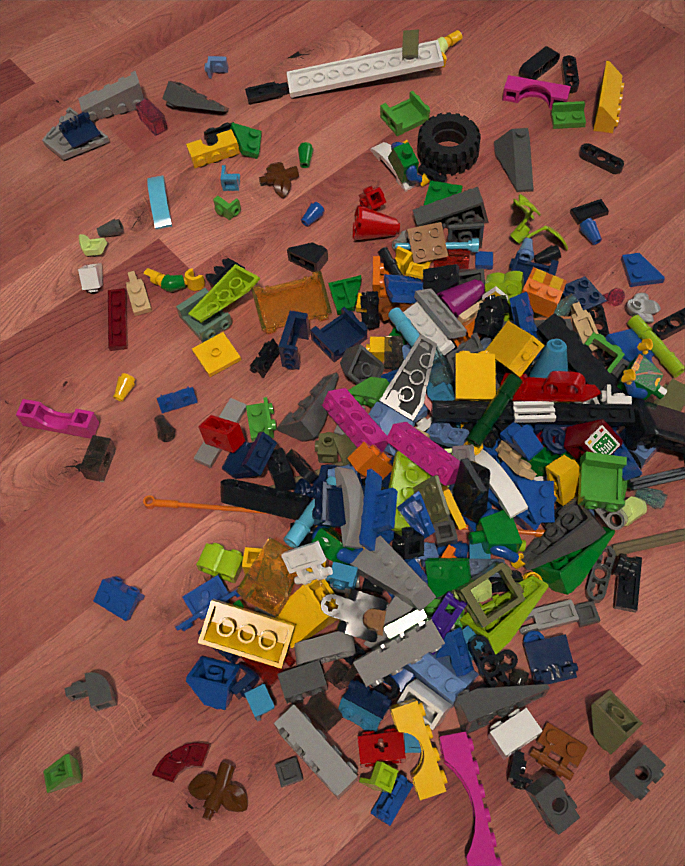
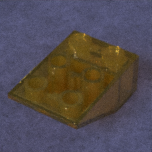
M269 537L236 592L243 600L278 617L289 600L297 573L289 574L281 556L282 553L291 549Z

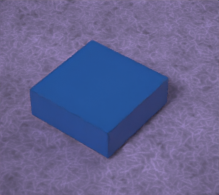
M476 252L475 268L493 269V252Z

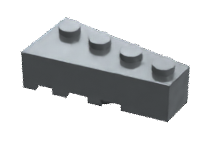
M478 187L413 209L418 227L438 222L442 223L443 229L448 228L449 225L462 222L482 221L484 224L489 223Z

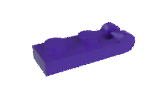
M451 592L447 593L431 618L443 640L467 605L463 600L460 602L454 598V594ZM448 604L455 608L453 614L446 610Z

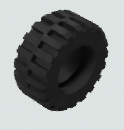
M446 112V114H437L436 117L432 116L419 129L418 158L427 168L430 167L445 176L446 174H451V176L456 175V173L461 174L465 172V169H470L479 157L480 130L472 120H469L465 115L460 116L459 113L451 114V112ZM449 141L459 145L448 147L439 143Z

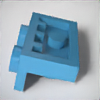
M342 697L337 713L357 724L363 730L374 731L376 734L383 719Z

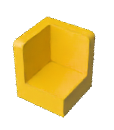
M398 246L395 259L402 274L406 275L409 264L413 261V253Z

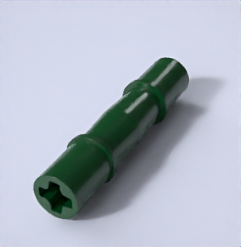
M509 374L501 387L497 389V394L487 406L480 420L476 421L475 426L466 438L470 444L480 448L488 434L493 430L492 426L501 416L508 402L513 400V396L523 383L518 376Z

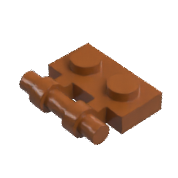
M547 723L536 742L544 748L543 751L540 752L533 748L529 756L536 759V763L539 765H545L555 771V775L561 778L563 776L571 781L574 773L567 769V766L570 764L577 768L588 747L552 724ZM550 752L562 759L560 764L548 757Z

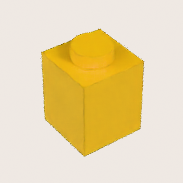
M370 337V344H366V349L381 362H392V337Z

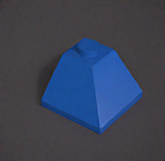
M201 656L187 675L186 682L204 705L214 709L226 710L233 697L231 688L237 683L241 668L237 664L233 665L232 663Z

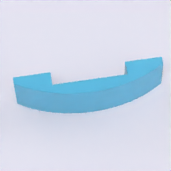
M164 176L147 178L155 229L172 227Z

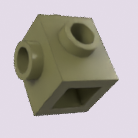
M332 432L319 433V440H315V452H317L319 463L338 462L339 454L332 438L339 436V434Z

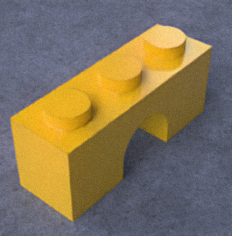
M232 129L216 134L218 142L212 146L203 144L201 139L186 144L194 169L240 154L238 142Z

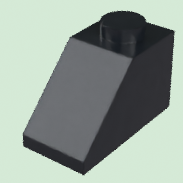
M313 242L287 249L288 261L316 274L320 272L328 261L327 249Z

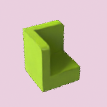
M377 761L371 779L360 777L359 783L376 791L392 793L398 770Z

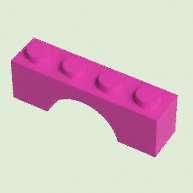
M508 75L504 86L503 101L519 103L524 98L537 97L544 100L548 104L549 109H552L553 103L568 102L571 86Z
M22 399L16 413L23 426L90 439L94 438L99 425V421L92 411L75 409L73 413H61L46 407L41 402Z

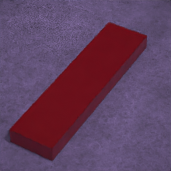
M125 288L108 290V348L110 351L128 349L127 293Z

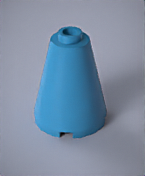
M560 339L549 340L533 366L529 377L547 378L548 374L552 371H568L566 343Z

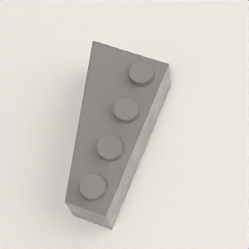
M136 71L131 72V75L126 78L124 76L119 78L118 82L112 85L107 84L99 91L94 90L78 98L82 112H88L91 121L146 107Z
M381 535L376 538L375 551H369L365 548L350 563L351 566L358 568V573L361 577L370 580L371 583L380 586L386 592L395 595L418 611H422L436 598L427 584Z
M428 617L355 659L353 664L366 687L370 684L372 687H375L384 681L383 677L389 674L392 676L403 670V666L409 663L411 665L415 664L423 658V655L429 652L433 653L442 648L445 642L432 619Z
M292 705L274 723L276 730L339 800L358 781V776L356 775L358 771L349 761L345 763L341 758L342 753L335 745L330 746L326 741L327 737L319 728L315 729L311 724L310 718L304 712L301 713L295 705Z

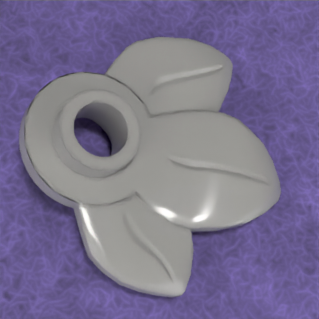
M646 293L635 294L633 299H630L626 304V311L630 315H639L648 323H653L654 318L652 314H656L661 310L660 305L654 300H649V296Z

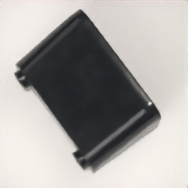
M644 399L633 400L631 405H634L635 424L634 426H625L627 449L635 451L637 446L646 445V449H650L656 445L683 453V459H685V413L647 402Z

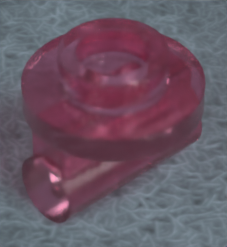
M614 288L609 293L603 294L609 304L618 306L624 301L625 293L620 288Z

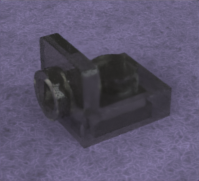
M335 660L324 677L339 690H342L349 686L350 681L354 679L358 671L354 664L346 667L340 661Z

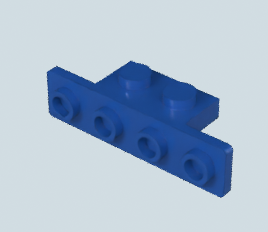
M524 292L510 298L514 324L538 339L537 327L533 319L534 313L530 305L528 293ZM539 352V354L535 357L534 360L539 358L541 352Z
M368 469L365 480L359 543L369 551H375L377 532L394 529L398 491L394 488L381 490L382 477L373 469Z
M218 575L212 577L182 596L192 615L174 625L176 630L181 629L185 631L193 626L192 621L200 618V620L206 618L212 599L229 603V598L234 595L236 597L243 595L247 592L246 588L250 585L245 581L228 592Z

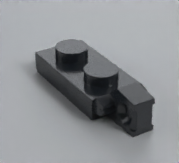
M274 81L245 89L248 103L272 99L290 93L287 82L279 84Z

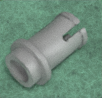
M406 230L402 231L398 238L392 241V248L395 251L396 243H407L409 240L405 237Z

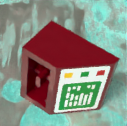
M604 419L567 427L564 448L580 463V457L585 452L612 455L623 444V440Z

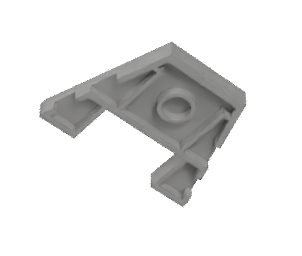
M70 107L66 110V115L60 117L57 126H53L42 139L43 144L62 160L109 142L108 136L99 130L100 136L72 148L59 130L61 122L69 120V118L75 121L73 116L77 117L78 115Z

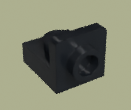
M515 750L507 782L512 783L514 788L525 790L533 783V780L520 776V774L524 775L527 761L523 760V752Z

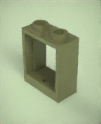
M495 562L472 577L466 584L454 589L460 600L467 603L465 608L477 627H486L525 600L522 594L524 593L523 588L518 582L514 581L511 576L513 574L512 570L506 563ZM499 572L514 597L486 616L472 594L471 589Z

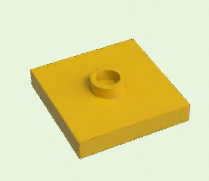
M224 332L192 348L194 355L209 377L241 361L240 355Z
M441 485L449 512L452 514L458 529L461 530L467 525L448 486Z

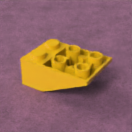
M315 579L309 584L302 585L273 611L277 615L275 618L295 624L289 643L291 649L294 648V644L309 639L338 620L326 615L321 610L320 605L323 597L328 594H335L325 579ZM333 598L325 603L328 606V611H332L333 608L336 609L338 606Z

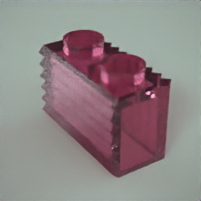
M148 98L136 104L139 119L151 130L154 136L168 129L165 116Z

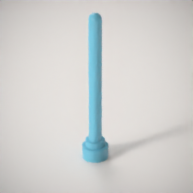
M471 238L468 242H445L447 249H468L471 253L479 252V238ZM410 243L395 244V249L400 246L406 250H411Z

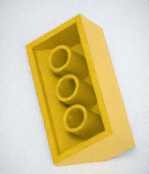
M606 61L593 129V131L613 133L614 127H618L620 117H617V115L620 114L621 105L618 104L622 102L623 94L620 93H623L624 89L622 75L610 61Z
M212 599L198 643L282 668L295 624Z

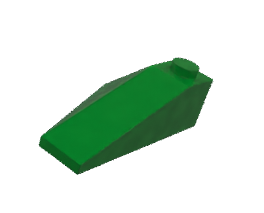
M603 527L606 533L589 546L536 567L532 571L538 573L552 591L568 595L584 581L615 534V530Z

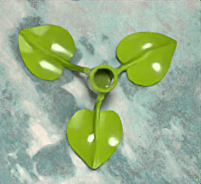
M519 194V201L514 198L512 205L520 207L525 213V218L510 236L520 244L526 237L531 238V236L546 230L562 241L567 252L568 246L564 238L553 228L544 226L529 233L531 229L525 223L529 217L533 220L535 219L532 214L533 211L539 216L541 214L524 195Z

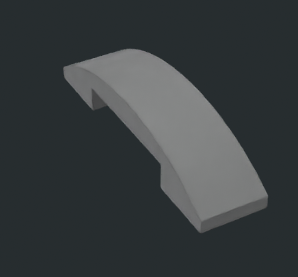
M335 467L336 487L342 488L346 524L341 526L343 547L360 549L362 548V545L359 543L364 504L363 490L356 473L352 469Z

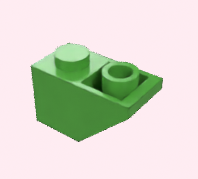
M369 377L348 391L361 406L368 405L373 408L375 403L380 401L390 383L385 378Z

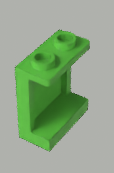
M414 91L410 92L409 99L391 108L386 103L380 105V118L396 136L422 125L429 119V106Z
M585 452L580 457L578 505L585 506L586 509L604 508L608 512H618V510L623 508L625 501L622 500V469L627 465V457Z

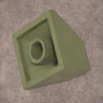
M611 690L591 705L594 738L598 741L600 747L608 751L610 755L643 724Z

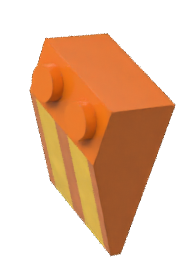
M533 267L522 293H528L533 312L549 318L555 312L567 281Z

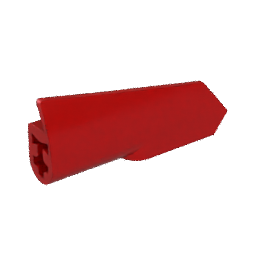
M552 371L548 374L547 378L527 377V374L523 373L519 377L523 383L513 396L512 401L584 402L600 395L601 391L596 385L586 384L585 377L579 372ZM506 373V374L504 375V377H503V380H502V382H501V385L503 384V382L505 381V379L507 378V376H508L509 374H514V375H516V374H515V373Z

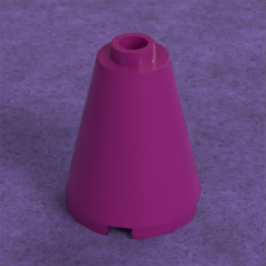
M473 279L441 291L436 295L458 319L461 313L476 304L482 295L485 294V286L482 281Z

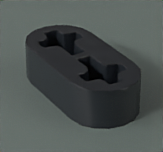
M504 650L496 654L500 663L504 661V656L508 659H513L510 666L508 663L501 665L505 674L515 669L518 658L513 651ZM490 659L484 662V669L485 665L493 667V661ZM478 669V673H479L480 677L483 679V677H482V675H481V673H480V671H479V669ZM497 673L494 676H489V678H496L495 676L499 675V673Z

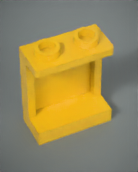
M507 321L485 351L495 354L497 362H500L517 376L521 377L545 345L530 333Z
M460 351L455 353L454 401L491 402L496 395L495 354H490L488 351H480L478 353Z

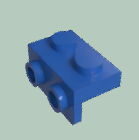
M112 576L102 579L93 602L121 619L128 621L131 619L138 601L144 600L145 595L141 594L138 588L123 583L121 578Z

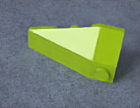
M235 264L188 313L189 316L199 322L205 321L243 297L256 285L260 277Z
M533 575L519 582L524 590L522 594L525 600L484 628L477 627L468 612L459 620L464 627L468 625L477 636L486 637L495 654H497L512 640L549 586L546 582ZM511 591L501 596L496 594L492 597V601L484 605L479 603L487 616L514 596Z

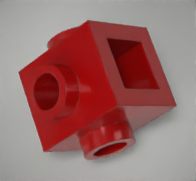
M369 186L363 189V193L359 194L360 205L375 211L379 210L381 205L387 203L380 187L373 188Z

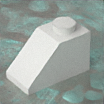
M102 263L84 265L78 269L82 290H88V292L99 291L98 288L103 286Z

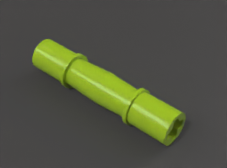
M639 315L633 316L627 322V325L641 340L648 338L652 340L653 348L651 351L660 360V364L674 378L685 372V366L675 356V353L670 352L663 341L652 331L653 329Z

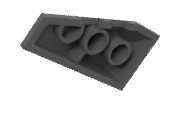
M422 334L419 335L381 397L380 403L414 421L424 404L426 387L428 386L437 343Z
M578 496L558 511L557 514L559 516L552 524L548 523L545 527V533L541 537L535 538L522 553L524 558L521 560L526 564L525 567L528 571L589 546L606 533L592 512L586 509L585 506L578 505Z
M548 684L479 688L472 691L466 689L460 692L454 706L461 732L469 734L489 725V721L497 715L501 716V718L507 716L508 713L514 710V706L517 705L518 708H522L546 696L550 687Z

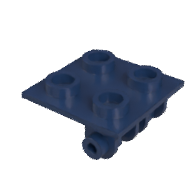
M84 111L78 114L77 117L73 116L75 121L69 118V120L61 122L59 125L60 132L72 148L101 135L90 120L89 113Z
M586 276L567 283L561 296L568 306L580 302L583 311L607 302V299Z
M566 634L524 644L534 685L552 684L577 678L578 666L576 662L573 663Z

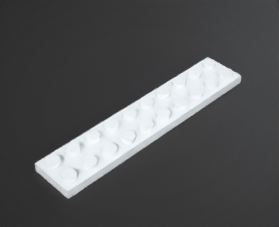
M434 40L419 44L418 58H403L401 47L288 71L287 79L290 97H299L444 66L439 42Z

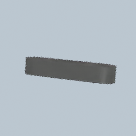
M608 545L603 551L607 552L608 556L605 564L601 563L603 559L601 554L591 569L585 590L587 600L594 601V603H600L606 595L616 556L614 549ZM595 570H603L606 573V577L603 579L596 577ZM596 584H599V594L595 597L592 591Z

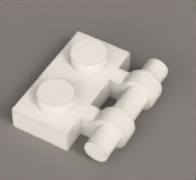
M318 541L285 551L281 554L289 574L296 572L298 575L294 578L296 585H306L315 579L323 580L333 574L330 566L326 568L321 566L327 559ZM311 567L313 572L307 571L306 568Z

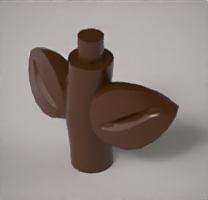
M281 162L272 163L266 168L268 173H264V176L259 177L260 184H273L274 190L283 199L291 189L290 180L299 177L298 168L294 166L285 169Z
M220 762L216 779L204 773L197 775L188 786L190 794L198 800H205L203 805L205 811L202 818L211 821L213 814L218 813L221 805L226 810L232 812L247 810L248 801L244 790L239 785L230 784L235 770L233 766Z

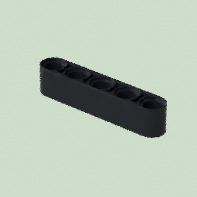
M224 479L220 482V500L228 505L298 520L310 503L309 496L236 479Z

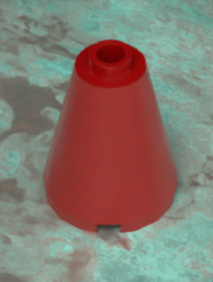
M357 205L352 230L354 240L390 237L399 233L400 223L396 218Z

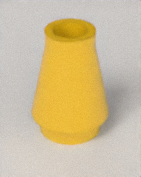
M126 373L118 376L113 398L123 402L135 386V378Z

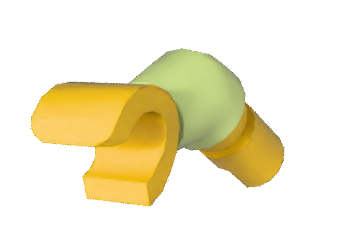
M459 30L446 37L437 39L444 61V66L442 67H445L447 61L445 51L463 38Z

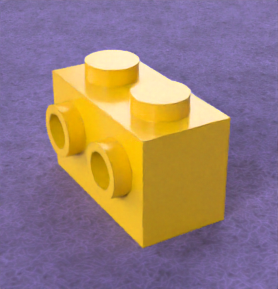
M563 455L546 466L547 481H554L556 501L564 506L578 496L579 465L575 460Z

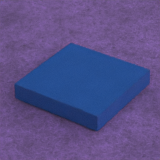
M632 329L611 333L605 337L607 342L617 345L622 349V352L625 353L623 359L631 362L642 352L637 348L642 340ZM648 350L651 352V358H653L655 354L651 350Z

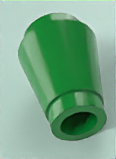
M303 142L298 147L300 167L302 168L310 166L314 151L312 144L308 142Z

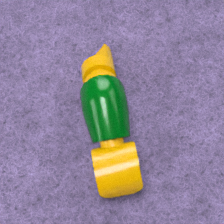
M147 268L143 273L150 276L151 283L159 285L168 292L186 288L185 285L192 291L202 290L205 286L204 276L198 275L194 277L193 268L185 272V277L183 275H164L150 268Z

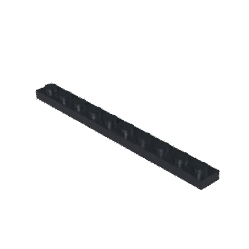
M433 400L432 421L476 423L478 419L480 420L490 402ZM508 402L503 413L495 423L514 422L513 402ZM554 403L555 422L517 423L577 425L604 419L609 426H634V405ZM542 413L537 415H550V413Z

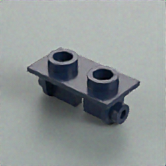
M351 680L348 686L349 689L343 698L383 719L392 704V700L388 699L389 696H385L375 690L373 692L370 691V687H366L359 680Z

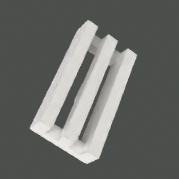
M554 401L513 402L514 423L555 422L556 420ZM550 413V415H537V414Z

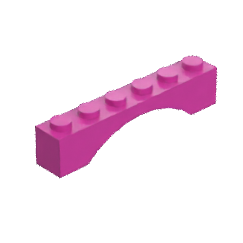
M466 732L440 736L439 745L443 763L461 781L472 806L474 827L471 846L465 858L466 866H502L500 857L495 856L493 848L497 847L495 834L489 831L488 823L491 822L488 807L484 808L482 798H485L483 784H478L477 775L480 772L477 760L473 761L471 754L474 751L472 738H468Z

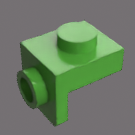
M219 196L213 199L214 209L217 214L223 215L229 221L241 211L240 201L237 198L230 204Z

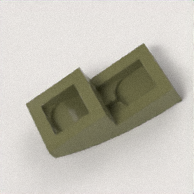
M419 29L404 30L402 57L418 58Z

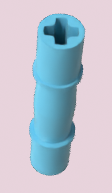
M400 308L392 309L388 315L389 319L395 325L397 331L401 332L405 340L413 347L420 335Z
M329 476L326 480L327 484L336 485V478ZM315 499L309 503L300 518L295 520L294 525L283 538L284 542L291 548H297L311 531L310 528L314 524L312 511L315 507Z

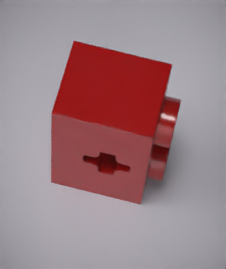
M210 415L198 426L207 445L234 453L245 442L239 423Z
M395 728L386 729L381 734L367 731L363 732L362 736H357L361 768L375 767L377 761L387 765L406 763L403 734ZM379 743H383L385 747L384 752H380L379 748H377Z

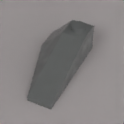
M168 81L162 98L167 101V105L172 107L182 106L228 112L229 108L212 99L207 100V96L197 93L195 89L176 81Z
M528 128L511 129L494 141L495 157L501 162V167L507 172L508 179L516 192H533Z
M337 372L324 376L310 390L311 395L298 403L299 408L294 413L289 412L276 429L300 441L317 438L327 416V411L323 408L322 404L327 392L335 389L338 379Z

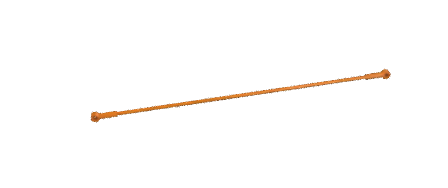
M151 495L143 499L147 509H153L154 507H184L267 514L234 506L155 499ZM468 525L461 530H469ZM517 529L519 534L535 535V537H541L546 531L544 529H537L536 531Z

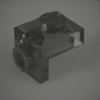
M322 691L311 697L306 704L310 717L326 732L343 718L342 713L327 700Z

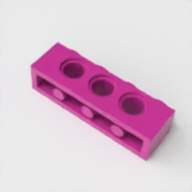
M346 388L328 391L322 406L354 445L358 448L363 442L370 446L374 444L382 453L388 444L385 441L387 435Z
M408 422L393 424L385 441L431 476L438 475L443 485L447 486L456 483L460 464L457 458Z

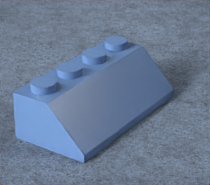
M439 650L434 655L431 653L423 655V658L415 664L411 665L409 663L403 666L404 669L416 675V679L452 705L451 708L454 707L458 694L469 689L479 676L473 670L464 676L457 677L451 665L450 655L436 658Z

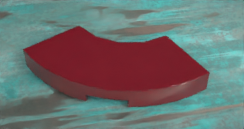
M188 743L168 752L159 761L152 776L174 783L178 775L186 769L193 767L203 768L211 746L205 743Z

